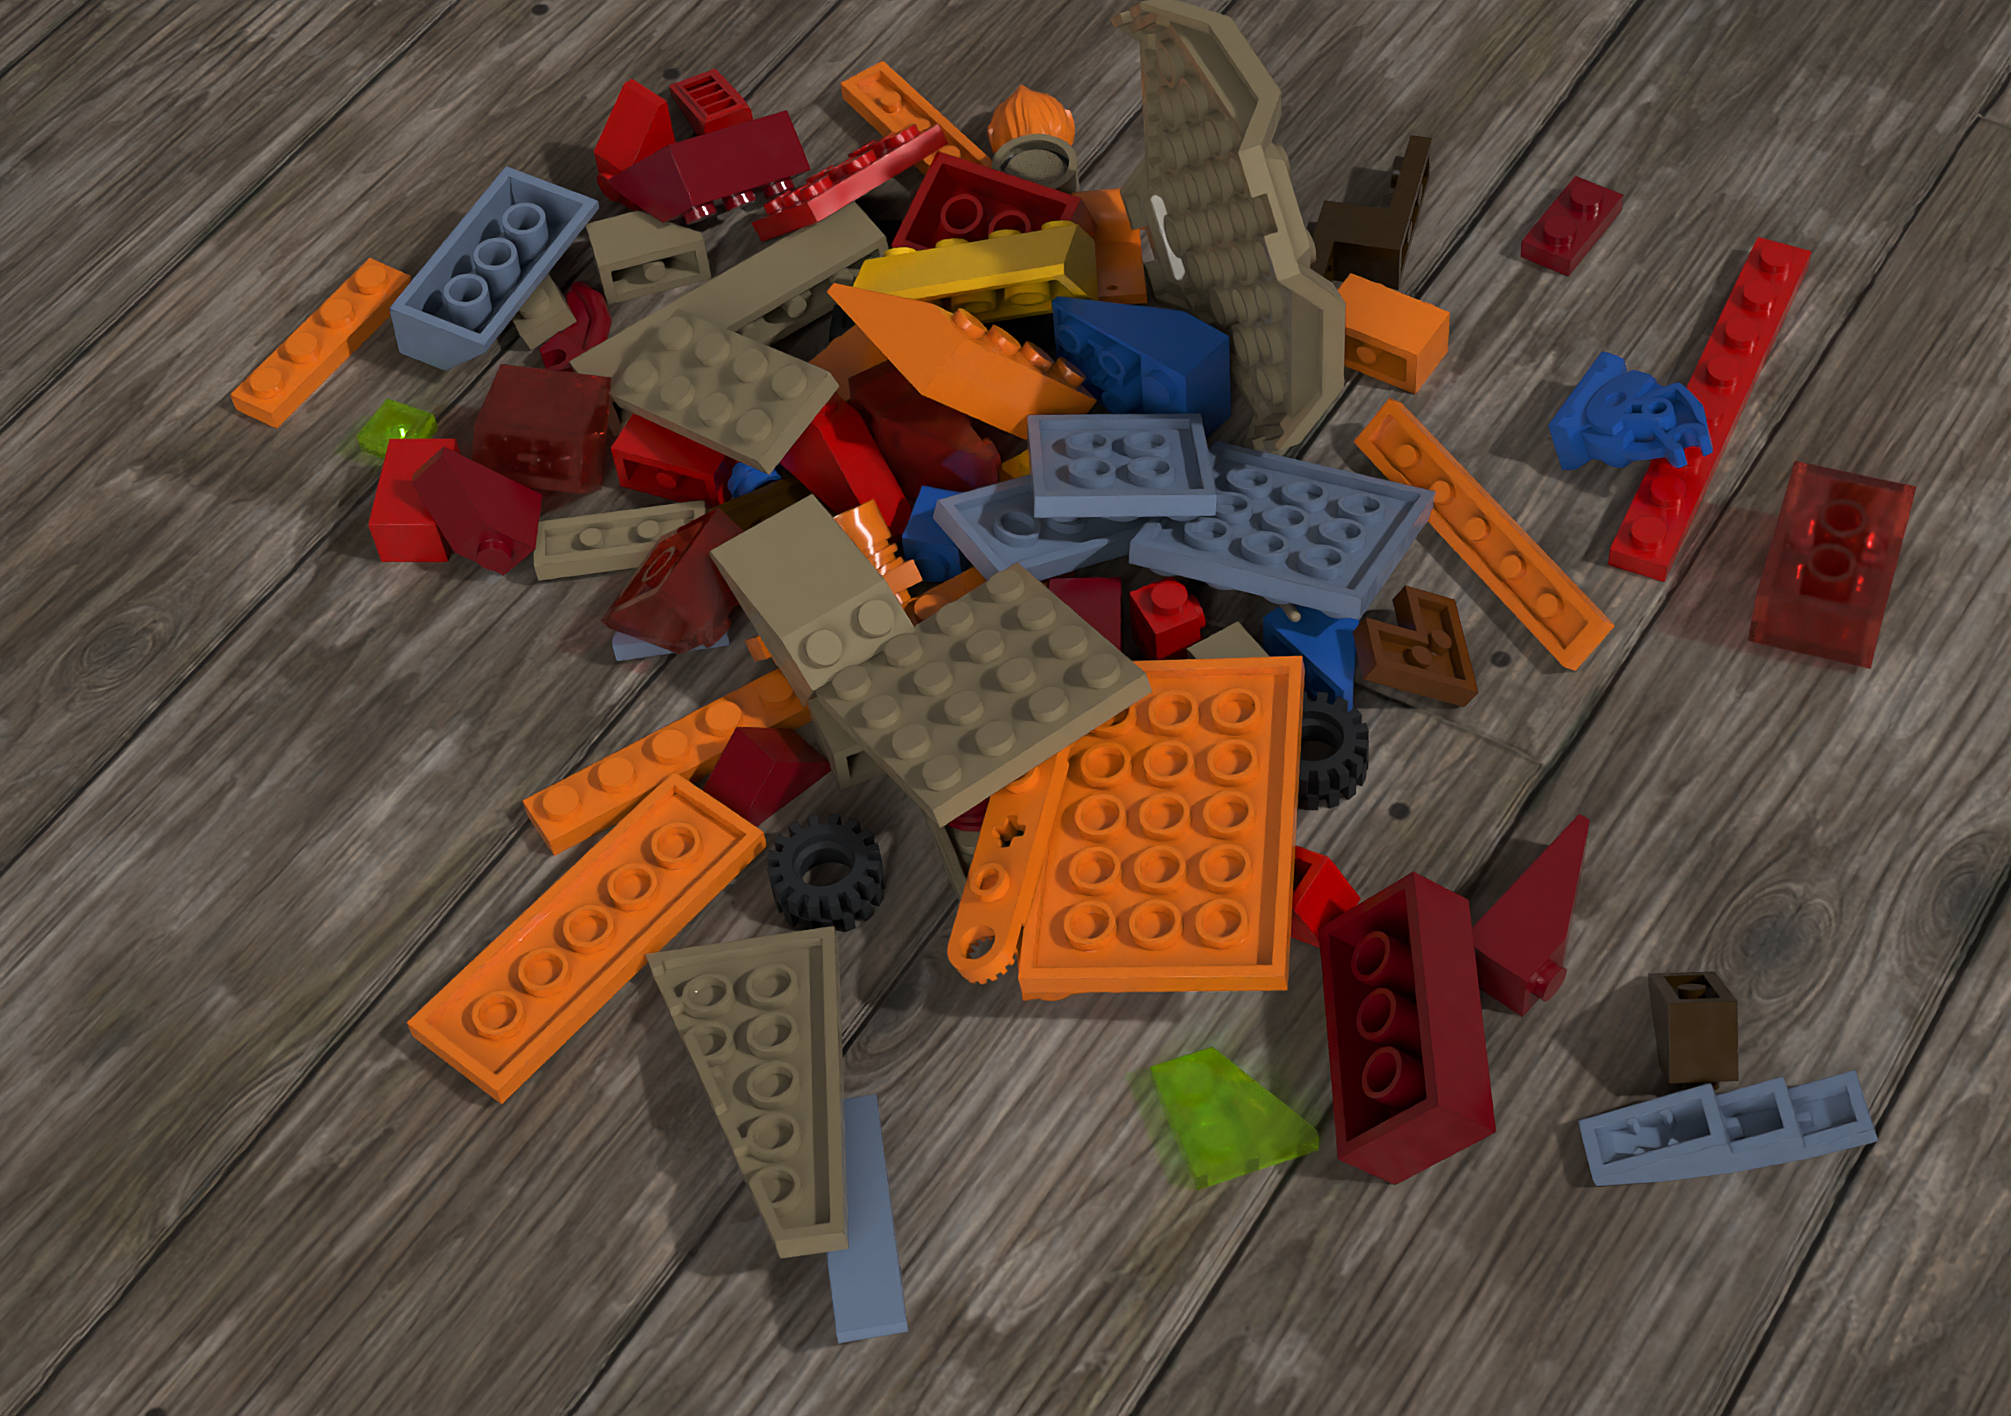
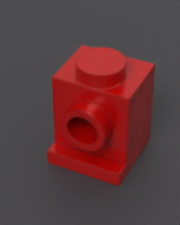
M1169 576L1129 592L1132 639L1146 661L1187 659V648L1204 640L1200 633V629L1206 626L1202 607L1193 594L1188 595L1185 586L1177 582L1174 576Z

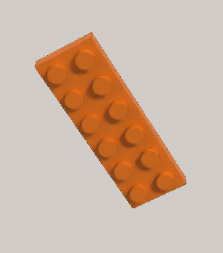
M673 771L406 1022L411 1035L492 1098L503 1104L647 964L645 954L659 952L767 847L764 832Z

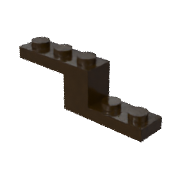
M1410 135L1405 156H1395L1391 173V188L1395 189L1394 193L1385 192L1381 208L1324 200L1318 221H1309L1306 228L1313 239L1316 249V261L1310 264V269L1332 283L1333 281L1344 282L1352 273L1372 282L1380 283L1387 288L1399 289L1430 180L1432 138Z

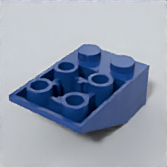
M1060 296L1052 300L1056 358H1065L1086 376L1082 385L1096 398L1097 403L1104 406L1111 414L1201 413L1205 438H1208L1231 416L1230 346L1228 335L1185 311Z

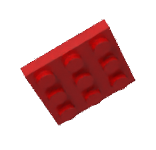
M915 123L897 133L895 131L889 133L877 141L875 139L847 154L848 159L835 166L833 164L805 179L806 184L793 191L787 190L764 203L762 206L767 214L751 224L760 240L765 241L817 223L949 143L938 124L919 131Z

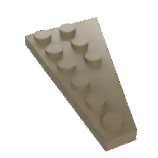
M830 926L645 954L650 972L779 1258L849 1249L839 942L835 927Z

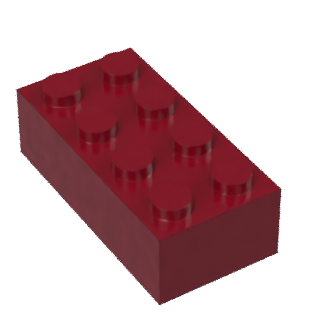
M1413 871L1318 928L1337 1159L1394 1185L1496 1133L1469 900Z

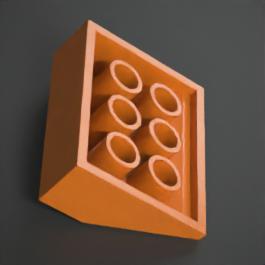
M833 283L827 291L920 394L1026 441L1027 415L1087 414L1097 402L1096 398L1082 385L1086 376L1071 362L1063 357H1059L1054 362L1046 352L1030 341H1026L1021 346L1013 336L997 325H993L988 331L977 318L961 308H958L955 314L932 303Z

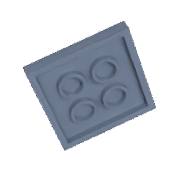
M1201 413L1027 415V443L1034 518H1048L1056 522H1071L1079 517H1108L1114 521L1128 522L1139 517L1167 516L1177 521H1191L1199 516H1216L1217 493Z

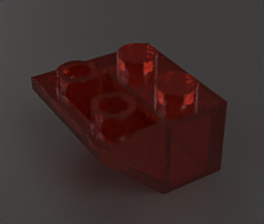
M500 364L475 421L472 460L530 488L578 494L602 490L610 399L608 393L611 388V377Z

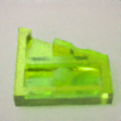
M1214 1047L1150 1067L1151 1082L1197 1190L1319 1150V1135L1312 1125Z

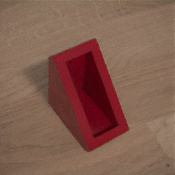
M736 727L702 791L757 827L831 772L829 761L793 729Z

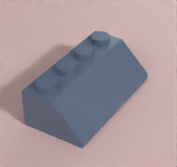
M506 166L389 308L399 353L444 371L484 354L599 209L598 200Z

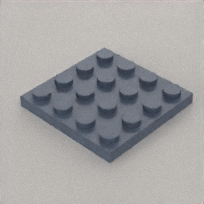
M1215 441L1208 449L1217 493L1216 516H1199L1191 521H1177L1167 516L1151 517L1130 541L1129 563L1150 568L1152 572L1162 576L1179 575L1203 581L1212 588L1219 590L1236 589L1260 595L1275 604L1292 603L1321 610L1325 615L1332 618L1360 620L1429 520L1431 509L1434 508L1436 492Z

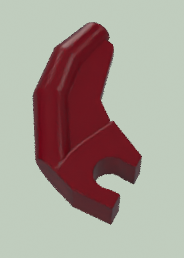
M581 280L574 282L570 292L566 294L567 304L577 322L564 329L562 333L558 331L539 348L545 369L549 368L551 379L556 389L577 381L569 361L606 341L612 324L603 295Z

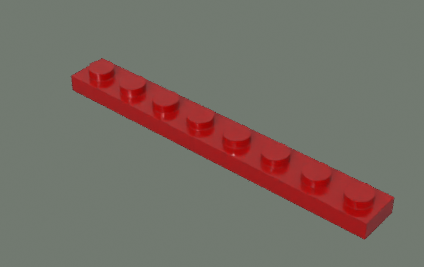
M1757 237L1686 387L1703 405L1712 440L1713 453L1703 456L1699 447H1687L1683 449L1687 465L1681 468L1672 466L1665 457L1652 459L1609 549L1608 565L1662 582L1666 581L1809 268L1812 251Z

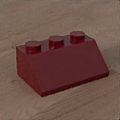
M785 110L669 144L613 176L609 181L615 191L662 223L684 217L687 225L717 214L716 206L724 204L726 211L731 212L757 201L754 194L763 192L765 199L769 200L787 190L792 191L795 189L792 180L810 171L811 168L788 111Z

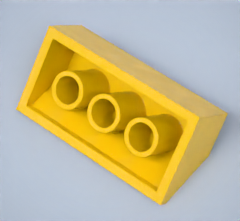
M1063 220L1045 223L1042 225V230L1023 234L1017 230H998L990 233L987 240L975 242L956 238L945 239L937 242L936 248L921 251L906 247L888 249L883 253L884 257L864 260L853 284V287L932 303L955 314L958 308H961L977 318L982 324L1053 313L1052 300L1057 296L1099 301L1095 240L1078 224L1075 225L1071 221Z

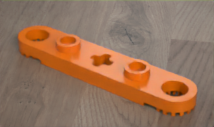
M1074 742L990 796L947 947L949 961L966 980L968 979L970 983L978 981L980 984H985L987 979L993 982L998 979V973L1001 972L1004 975L1008 971L1005 967L1008 964L1012 966L1015 961L1012 957L1018 954V949L1016 948L1021 927L1026 926L1069 768L1067 758ZM1022 830L1024 834L1023 836H1017V832ZM1011 841L1010 846L1005 847L1004 842ZM986 937L989 940L995 937L993 946L985 955L971 959L969 953L974 952L973 945L976 947L980 945L977 942L978 940L985 942Z

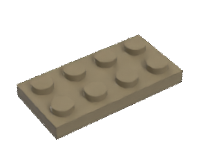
M677 308L660 327L657 334L635 361L626 369L608 394L619 407L770 475L838 389L839 384L829 371Z

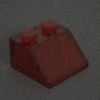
M718 507L661 536L600 621L612 630L677 654L685 653L701 645H704L706 648L713 646L729 629L731 621L727 616L735 604L739 605V602L713 562L709 552L744 531Z

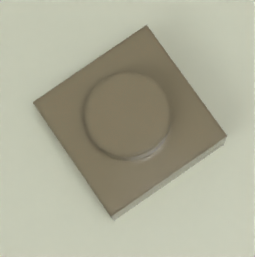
M551 277L543 280L512 318L520 336L530 350L553 337L558 331L561 332L577 322L561 291Z

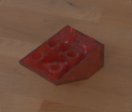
M889 359L848 378L852 407L860 413L907 500L916 503L922 486L964 493L998 483L997 471L1002 468V462L992 441L987 437L981 439L972 429V424L967 414L920 394Z

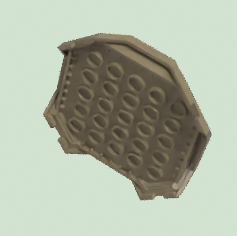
M1179 0L1142 1L1129 8V11L1120 13L1110 19L1115 28H1119L1140 43L1145 156L1120 189L1121 198L1131 230L1145 227L1154 260L1143 263L1154 303L1173 310L1185 311L1229 336L1230 375L1254 413L1246 438L1243 440V447L1255 451L1264 447L1266 451H1279L1300 444L1344 389L1346 303L1332 282L1310 269V264L1316 261L1315 245L1309 231L1304 227L1290 181L1291 169L1286 151L1280 143H1272L1281 117V90L1231 17Z

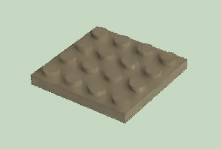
M1017 562L1009 568L997 572L988 581L956 601L944 605L937 613L914 626L916 632L913 634H899L887 642L884 651L860 665L848 666L840 670L834 676L832 682L816 690V695L826 712L941 828L1150 694L1152 689L1147 675L1142 669Z

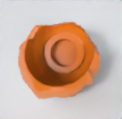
M1022 84L1019 85L1011 96L996 107L986 130V135L994 155L1008 141L1030 134L1055 136L1072 146L1075 136V125L1070 110L1065 109L1057 99L1049 94L1033 91Z

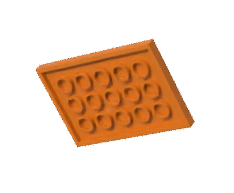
M1277 656L1132 661L1146 673L1152 692L1075 741L1073 747L1070 748L1067 758L1069 763L1068 772L1026 926L1023 928L1018 972L1022 993L1288 991L1305 678L1303 657Z

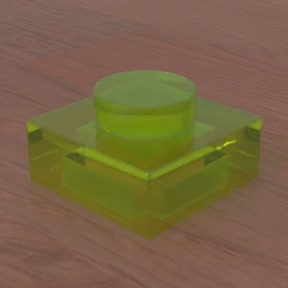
M387 398L356 437L361 451L385 459L389 439H431L437 432L438 427L434 414Z

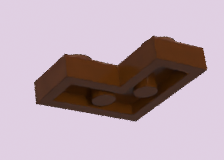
M1405 585L1392 600L1398 626L1365 617L1352 632L1363 680L1466 707L1479 693L1455 599Z

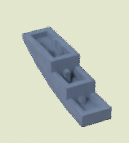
M1856 1070L1789 1089L1784 1077L1719 1095L1715 1094L1711 1083L1578 1120L1592 1179L1596 1186L1663 1182L1734 1173L1808 1159L1878 1142Z
M876 1094L844 1099L849 1249L826 1252L838 1343L908 1332L898 1241L893 1218L889 1176Z

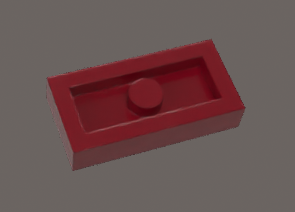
M1575 176L1521 241L1520 257L1569 277L1620 214L1624 195Z

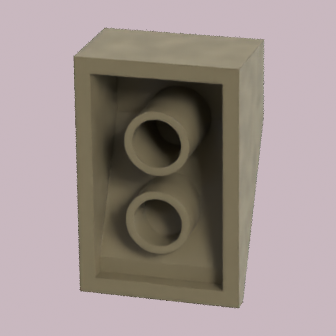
M813 494L709 552L713 562L803 707L808 705L807 700L817 697L816 690L832 682L834 676L840 670L848 666L860 665L884 651L887 642L893 637L903 633L913 634L916 632L915 627L885 579Z

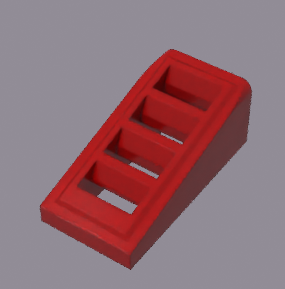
M716 68L669 85L670 94L697 136L753 120L752 110L744 98Z

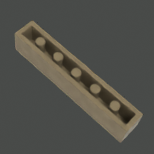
M852 201L817 223L796 230L569 361L584 398L614 437L619 435L633 413L619 407L608 393L677 308L770 347L833 310L834 305L837 303L827 293L833 283L853 287L864 260L884 257L883 253L889 249L886 237L855 201Z

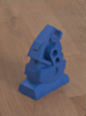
M1602 351L1548 425L1562 470L1578 469L1592 459L1601 460L1606 465L1625 468L1633 461L1665 457L1672 466L1681 468L1687 465L1683 450L1687 447H1699L1703 456L1713 453L1712 440L1703 405L1684 385L1676 382L1663 387L1650 374L1637 370L1627 372L1624 359L1609 352Z

